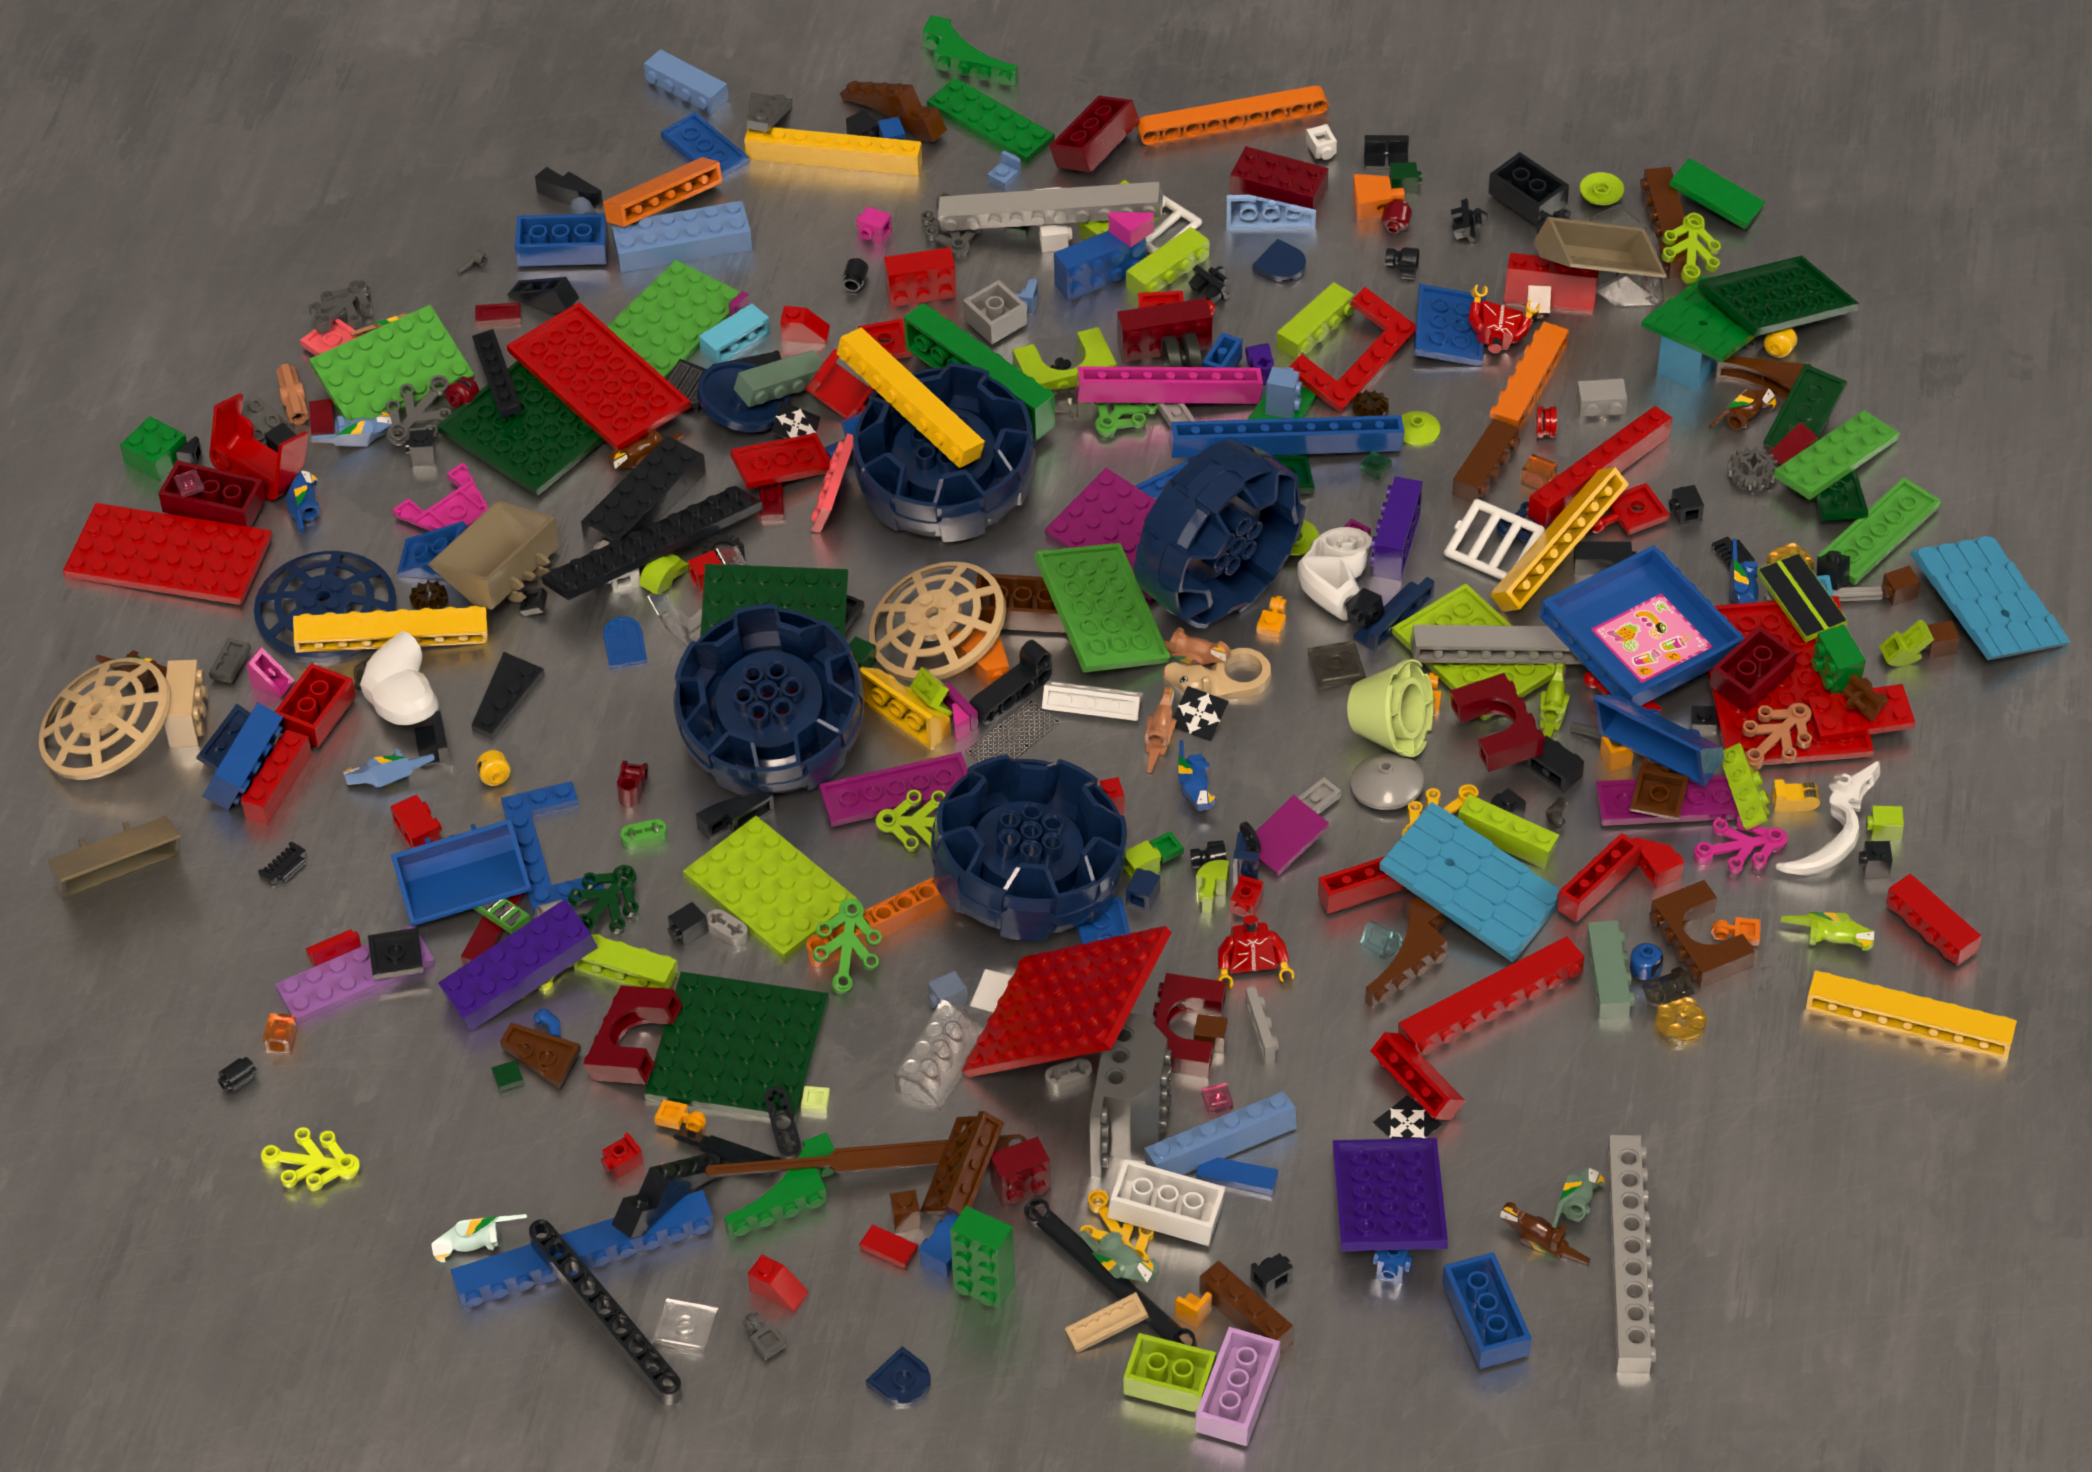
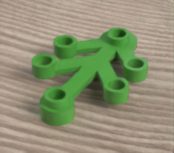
M1094 403L1099 413V418L1095 422V428L1098 434L1103 437L1112 436L1120 428H1143L1146 422V416L1143 413L1155 414L1158 411V403L1132 405L1133 403H1112L1114 410L1110 415L1106 407L1107 403ZM1133 414L1132 419H1119L1122 415Z
M853 898L844 900L839 906V914L828 922L819 923L816 928L817 936L825 939L830 936L833 929L844 923L843 933L826 945L817 946L813 952L814 960L821 963L826 961L831 953L841 947L839 971L831 982L832 990L840 995L848 993L853 984L852 978L849 976L852 949L862 960L863 967L866 970H874L879 963L878 957L875 954L869 953L856 937L854 928L856 925L866 936L865 941L869 946H877L880 943L881 933L870 927L863 918V905L860 901ZM854 907L856 913H849L847 908ZM820 927H826L828 933H822ZM869 935H876L878 940L875 942L871 941ZM817 951H823L825 957H818ZM866 959H873L875 965H868ZM841 978L845 979L847 985H840L838 980Z

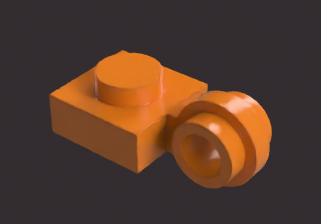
M1735 917L1733 925H1730L1726 920H1716L1711 926V934L1716 940L1720 941L1728 939L1730 935L1735 937L1744 934L1751 945L1758 946L1760 942V920Z

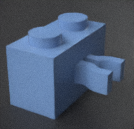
M1272 367L1267 381L1266 415L1293 418L1295 411L1300 410L1302 398L1298 396L1301 394L1302 382H1299V372L1294 371V368L1285 367L1282 369Z

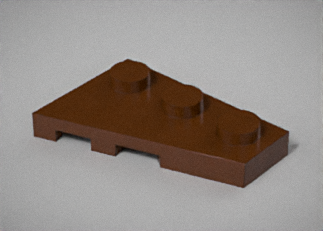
M512 1022L500 1041L502 1049L559 1089L581 1051L579 1043Z

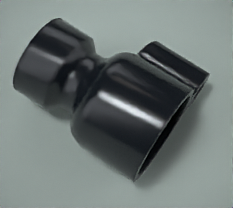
M1404 247L1401 251L1387 248L1385 266L1394 267L1399 265L1401 279L1415 280L1419 265V248Z
M1224 841L1207 842L1205 850H1200L1199 848L1190 849L1192 869L1201 868L1206 863L1214 860H1227Z

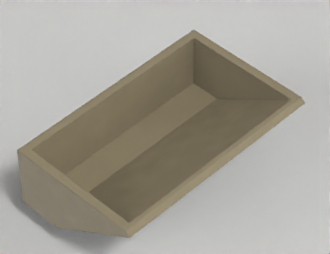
M1547 217L1533 241L1541 258L1568 267L1666 278L1667 276L1644 228Z
M497 500L427 565L474 605L493 610L505 597L513 602H521L526 598L522 592L517 591L525 587L522 581H533L536 576L542 578V575L550 572L548 568L543 566L550 563L548 557L559 547L555 517Z
M167 816L134 828L128 822L122 823L124 832L89 845L86 844L83 838L79 839L78 844L80 848L49 859L48 864L60 895L64 899L180 855V834Z

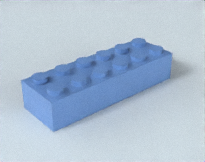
M743 201L645 217L625 227L611 224L613 243L621 273L670 265L675 259L680 262H687L752 250L751 230Z

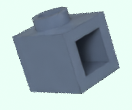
M955 971L936 977L928 983L929 994H927V1000L932 1008L936 1007L941 1016L968 1003L967 987Z

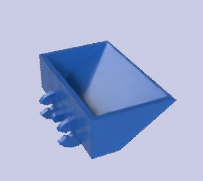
M1618 694L1594 695L1593 699L1599 734L1679 775L1689 776V780L1705 787L1724 760L1723 747L1701 737L1700 731L1696 729L1687 730L1661 717L1660 711L1646 709Z
M511 819L478 829L475 824L470 825L471 831L451 835L448 838L431 842L429 837L425 839L426 844L391 854L411 927L532 890Z

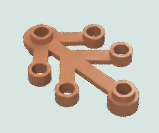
M1794 703L1788 709L1772 710L1771 707L1764 705L1759 707L1757 718L1761 722H1769L1771 719L1786 720L1782 724L1757 725L1752 720H1747L1743 723L1742 733L1747 737L1771 734L1757 748H1752L1745 753L1747 761L1754 771L1762 768L1764 755L1780 739L1782 744V761L1788 764L1795 762L1797 751L1792 747L1790 730L1794 726H1796L1798 733L1797 746L1802 749L1810 747L1812 736L1807 733L1806 723L1810 721L1812 713L1807 705Z

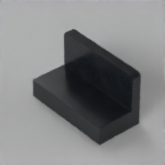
M436 711L432 715L433 725L414 729L419 757L433 754L435 760L421 767L450 763L441 711Z

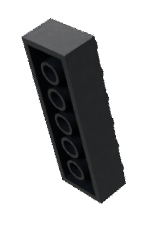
M666 436L581 521L583 540L593 546L602 540L608 542L621 540L633 531H639L650 523L658 522L706 474L704 454Z

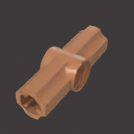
M289 363L282 364L276 370L283 407H286L290 423H294L296 426L302 425L309 419L302 382H299L295 366H291Z

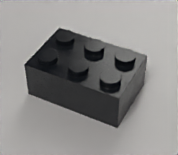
M1519 152L1490 173L1488 193L1537 226L1540 221L1538 214L1541 210L1553 215L1554 211H1559L1568 204L1569 184Z

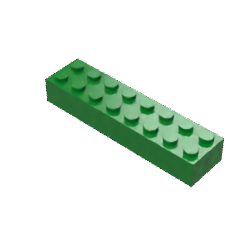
M922 303L904 316L906 350L932 368L947 367L948 363L951 362L968 364L989 371L991 378L1002 383L1018 400H1023L1030 416L1035 441L1055 427V394L1050 389L1037 383L1033 377L1027 376L1017 366L1007 362L1000 354H996L987 348L984 343L977 341L967 331H963L951 320L946 319L925 303Z

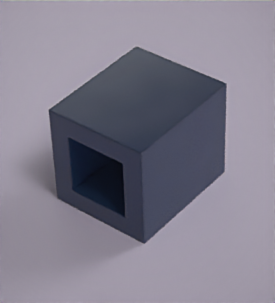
M1137 868L1126 888V905L1150 912L1160 892V875L1149 870Z

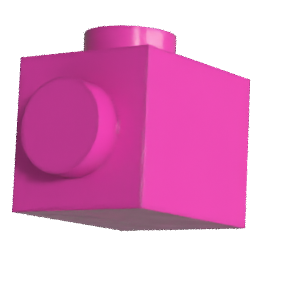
M867 206L864 212L858 215L856 220L858 237L883 244L892 231L891 214Z

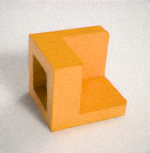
M1601 737L1600 756L1609 772L1632 766L1634 751L1618 743L1612 745L1608 738Z
M1189 1292L1185 1299L1178 1296L1175 1300V1317L1196 1329L1212 1311V1294L1206 1292L1202 1298Z

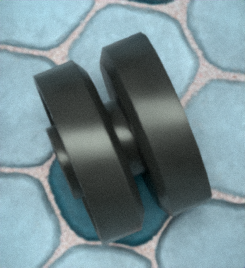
M1195 332L1182 334L1180 345L1175 335L1161 338L1163 367H1202L1201 353Z

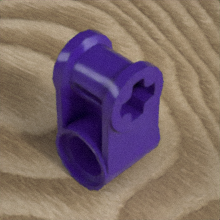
M1269 343L1245 347L1248 366L1261 369L1263 386H1267L1271 369L1274 366Z

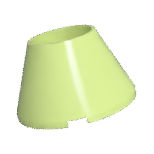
M1406 659L1357 681L1350 690L1347 704L1348 719L1352 730L1356 734L1401 756L1415 757L1419 755L1427 744V741H1424L1427 731L1432 730L1434 718L1433 689L1429 675L1423 674L1420 668L1423 665L1417 660Z

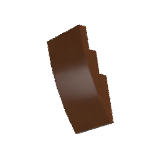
M1644 757L1639 770L1630 811L1679 821L1690 783L1689 776L1679 775Z

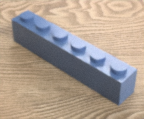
M1284 1091L1145 1147V1163L1152 1167L1185 1175L1197 1170L1200 1164L1218 1157H1229L1297 1129L1296 1108Z

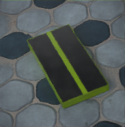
M1800 553L1757 569L1758 577L1804 642L1817 638L1819 632L1840 625L1847 626L1848 620Z

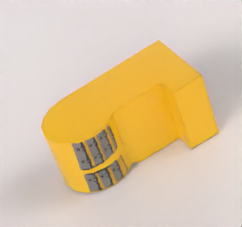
M1784 779L1774 780L1771 794L1774 812L1807 811L1819 807L1820 798L1816 783L1785 784Z

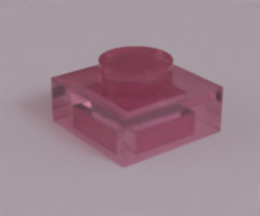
M196 469L173 476L182 498L205 491Z
M1227 1083L1201 1088V1095L1208 1115L1233 1109V1100Z

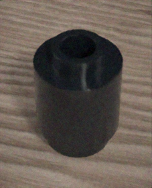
M860 258L848 260L842 276L843 287L846 290L856 292L863 287L869 269L868 264Z
M248 1057L238 1058L218 1072L220 1078L217 1080L224 1091L229 1090L234 1093L254 1079L257 1069Z

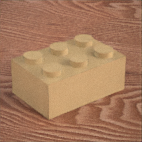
M197 660L168 661L166 679L170 688L171 700L164 727L169 747L199 746V737L204 735V726L201 718H205L206 715L203 699H207V685H203V669H199Z

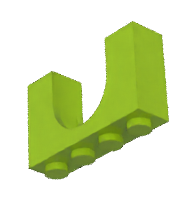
M1099 327L1077 332V349L1083 359L1079 366L1117 367V363ZM1034 344L1012 349L1013 365L1017 366L1027 376L1033 377L1043 387L1050 389L1055 396L1076 391L1078 366L1069 370L1050 368L1042 361Z

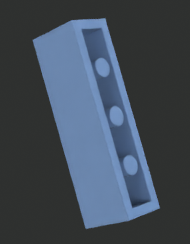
M661 49L644 63L645 80L711 114L729 100L727 83Z

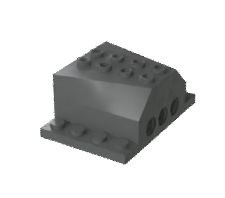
M1130 1013L1112 1049L1101 1052L1090 1112L1091 1177L1101 1178L1103 1168L1108 1167L1109 1157L1145 1161L1144 1148L1160 1142L1162 1131H1167V1110L1170 1111L1172 1095H1170L1172 1086V1065H1170L1172 1050H1168V1039L1146 1015Z

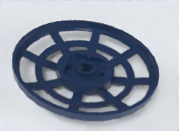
M321 551L306 554L283 564L264 581L255 598V623L264 641L275 651L286 657L312 663L342 660L357 655L366 649L295 653V647L278 640L276 636L285 628L294 632L293 616H300L301 614L324 615L329 612L347 614L352 604L364 605L360 613H369L372 607L385 610L386 612L396 611L395 587L385 570L364 556L343 551ZM330 558L329 562L313 563L302 568L297 566L312 560ZM340 558L363 563L372 569L361 572L359 569L339 561ZM326 567L324 575L311 578L306 573L316 568ZM336 568H341L355 574L345 580L334 576ZM286 571L291 573L280 584L277 592L264 594L270 584ZM379 575L383 577L388 589V602L374 599L370 578ZM296 577L302 582L297 591H284L288 584ZM362 581L366 589V597L353 595L350 586ZM322 597H328L326 601H319ZM281 600H295L296 609L285 615ZM274 601L275 613L279 622L268 630L262 619L260 606L261 603Z

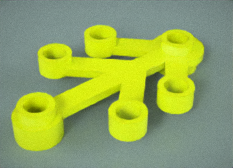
M305 1127L295 1131V1139L299 1145L304 1147L309 1155L282 1152L274 1145L266 1146L261 1152L262 1163L268 1169L277 1168L282 1163L304 1165L296 1171L285 1170L281 1174L282 1184L287 1188L294 1187L298 1181L307 1177L308 1189L318 1191L324 1184L338 1176L343 1179L353 1178L360 1168L358 1158L352 1154H344L336 1143V1137L332 1131L321 1133L320 1142L323 1148L329 1149L334 1158L323 1156L311 1140L309 1129ZM301 1135H307L304 1138H299ZM321 1168L329 1169L321 1175L314 1173ZM288 1177H293L291 1180H285ZM315 1180L318 1181V1182L315 1183V1184H311L312 1181H315Z

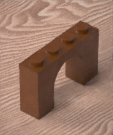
M1705 880L1652 900L1651 912H1649L1652 924L1659 928L1664 941L1671 945L1677 960L1683 962L1691 980H1695L1700 988L1752 968L1756 953L1744 934L1717 944H1702L1694 941L1686 934L1684 928L1689 923L1715 913L1717 897Z

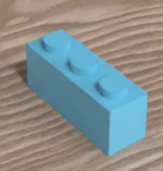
M751 303L699 336L700 352L714 364L729 360L770 334L769 317Z

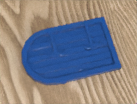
M613 618L604 627L603 639L605 641L609 669L647 663L643 631L640 624L633 618Z

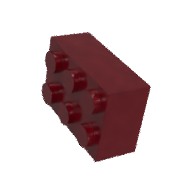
M1759 626L1712 667L1710 686L1748 712L1794 671L1797 652Z

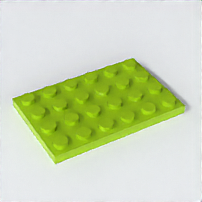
M1465 583L1392 627V634L1412 652L1410 640L1413 625H1512ZM1424 663L1451 690L1505 673L1508 680L1514 682L1518 697L1522 698L1551 681L1555 670L1554 664ZM1495 714L1484 715L1481 718L1486 721Z
M757 816L753 817L683 870V877L725 912L742 921L752 935L782 960H786L803 947L807 940L816 934V928L819 923L828 922L839 914V906L844 900L849 898L857 900L853 894ZM820 927V931L826 929V927Z

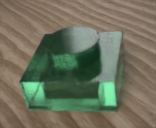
M1374 450L1360 463V471L1377 480H1380L1392 467L1391 459Z

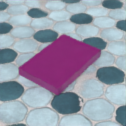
M1293 795L1255 831L1261 845L1259 862L1279 876L1330 827L1329 822Z

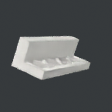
M1048 681L1044 685L1042 709L1138 721L1143 693Z

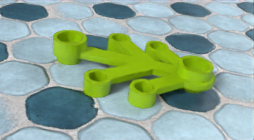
M1690 213L1685 216L1681 226L1673 230H1667L1662 238L1666 245L1671 246L1675 244L1677 237L1688 233L1687 239L1672 247L1664 248L1661 254L1662 260L1670 263L1673 262L1677 254L1687 250L1686 265L1681 272L1682 281L1686 284L1697 282L1701 274L1700 268L1695 265L1696 252L1706 262V270L1715 272L1720 265L1719 259L1712 255L1719 253L1721 244L1719 241L1714 240L1704 229V218L1698 213ZM1697 236L1707 244L1706 248L1697 240Z
M910 790L907 793V799L894 810L884 809L878 813L876 825L884 833H893L904 844L906 851L915 852L919 848L918 838L913 835L909 836L902 828L911 827L929 845L931 851L932 833L927 828H933L935 817L927 816L939 806V802L934 800L935 797L941 796L944 798L946 796L945 793L939 790L933 792L931 800L914 815L903 816L912 806H918L922 801L921 793L918 790ZM916 795L919 798L916 801H912L910 797ZM891 817L893 820L890 823H886L884 819ZM909 841H914L916 845L913 847H909L907 843Z

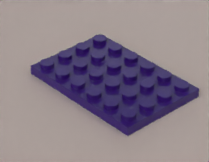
M1437 1138L1333 1140L1341 1251L1448 1249Z

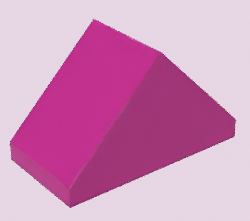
M1109 212V232L1130 248L1154 232V213Z
M262 647L256 651L246 664L251 686L279 698L285 694L295 681Z

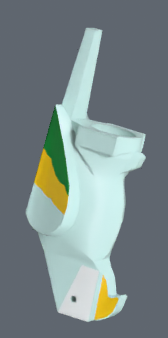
M527 1214L459 1221L453 1228L432 1243L433 1255L437 1261L446 1263L445 1259L451 1256L455 1250L466 1252L486 1246L489 1250L494 1251V1247L500 1245L497 1223L527 1219Z

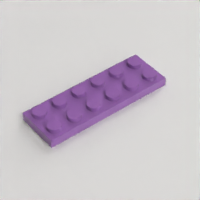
M408 926L401 930L415 928V926ZM419 935L423 969L425 970L435 966V962ZM366 944L275 983V986L293 1021L298 1025L414 974L373 980L369 944Z

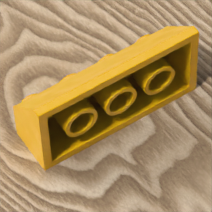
M860 668L864 685V704L930 750L951 734L950 717L947 714L928 706L908 686H903L892 675L876 668Z

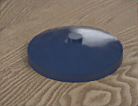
M741 361L721 362L709 367L700 377L697 387L698 402L709 417L723 426L744 432H759L773 428L780 401L789 403V397L787 395L763 404L748 407L734 390V386L739 372L758 366Z

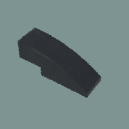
M546 167L535 176L537 193L547 198L571 205L574 199L584 197L591 202L593 208L601 209L603 207L602 190L571 172H567L562 176Z
M770 792L743 795L709 806L696 813L697 829L708 841L728 829L733 833L753 817L757 816L762 819L775 811L773 795Z

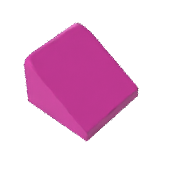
M954 703L952 704L955 740L957 741L970 733V717L958 704Z

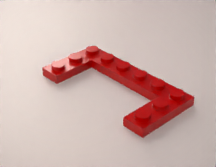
M1366 287L1352 299L1350 305L1379 326L1384 332L1337 381L1303 354L1289 366L1294 368V371L1299 372V382H1302V385L1339 413L1352 402L1357 393H1360L1415 333L1416 325Z

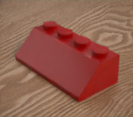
M1510 253L1503 304L1526 306L1528 285L1551 286L1550 309L1594 313L1599 270L1568 267L1536 255Z

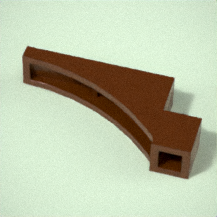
M852 81L840 93L843 101L868 106L890 118L899 117L902 126L918 138V141L934 142L947 130L938 108L922 106L913 85Z
M1731 356L1723 363L1718 361L1716 377L1747 383L1761 389L1769 388L1774 395L1786 400L1804 363Z
M1416 897L1407 904L1406 919L1409 921V927L1398 954L1389 967L1366 987L1365 1003L1371 1008L1379 1003L1386 1002L1390 995L1398 990H1403L1410 981L1416 977L1423 976L1430 967L1441 963L1447 956L1448 940L1439 933L1445 925L1446 916L1420 897Z

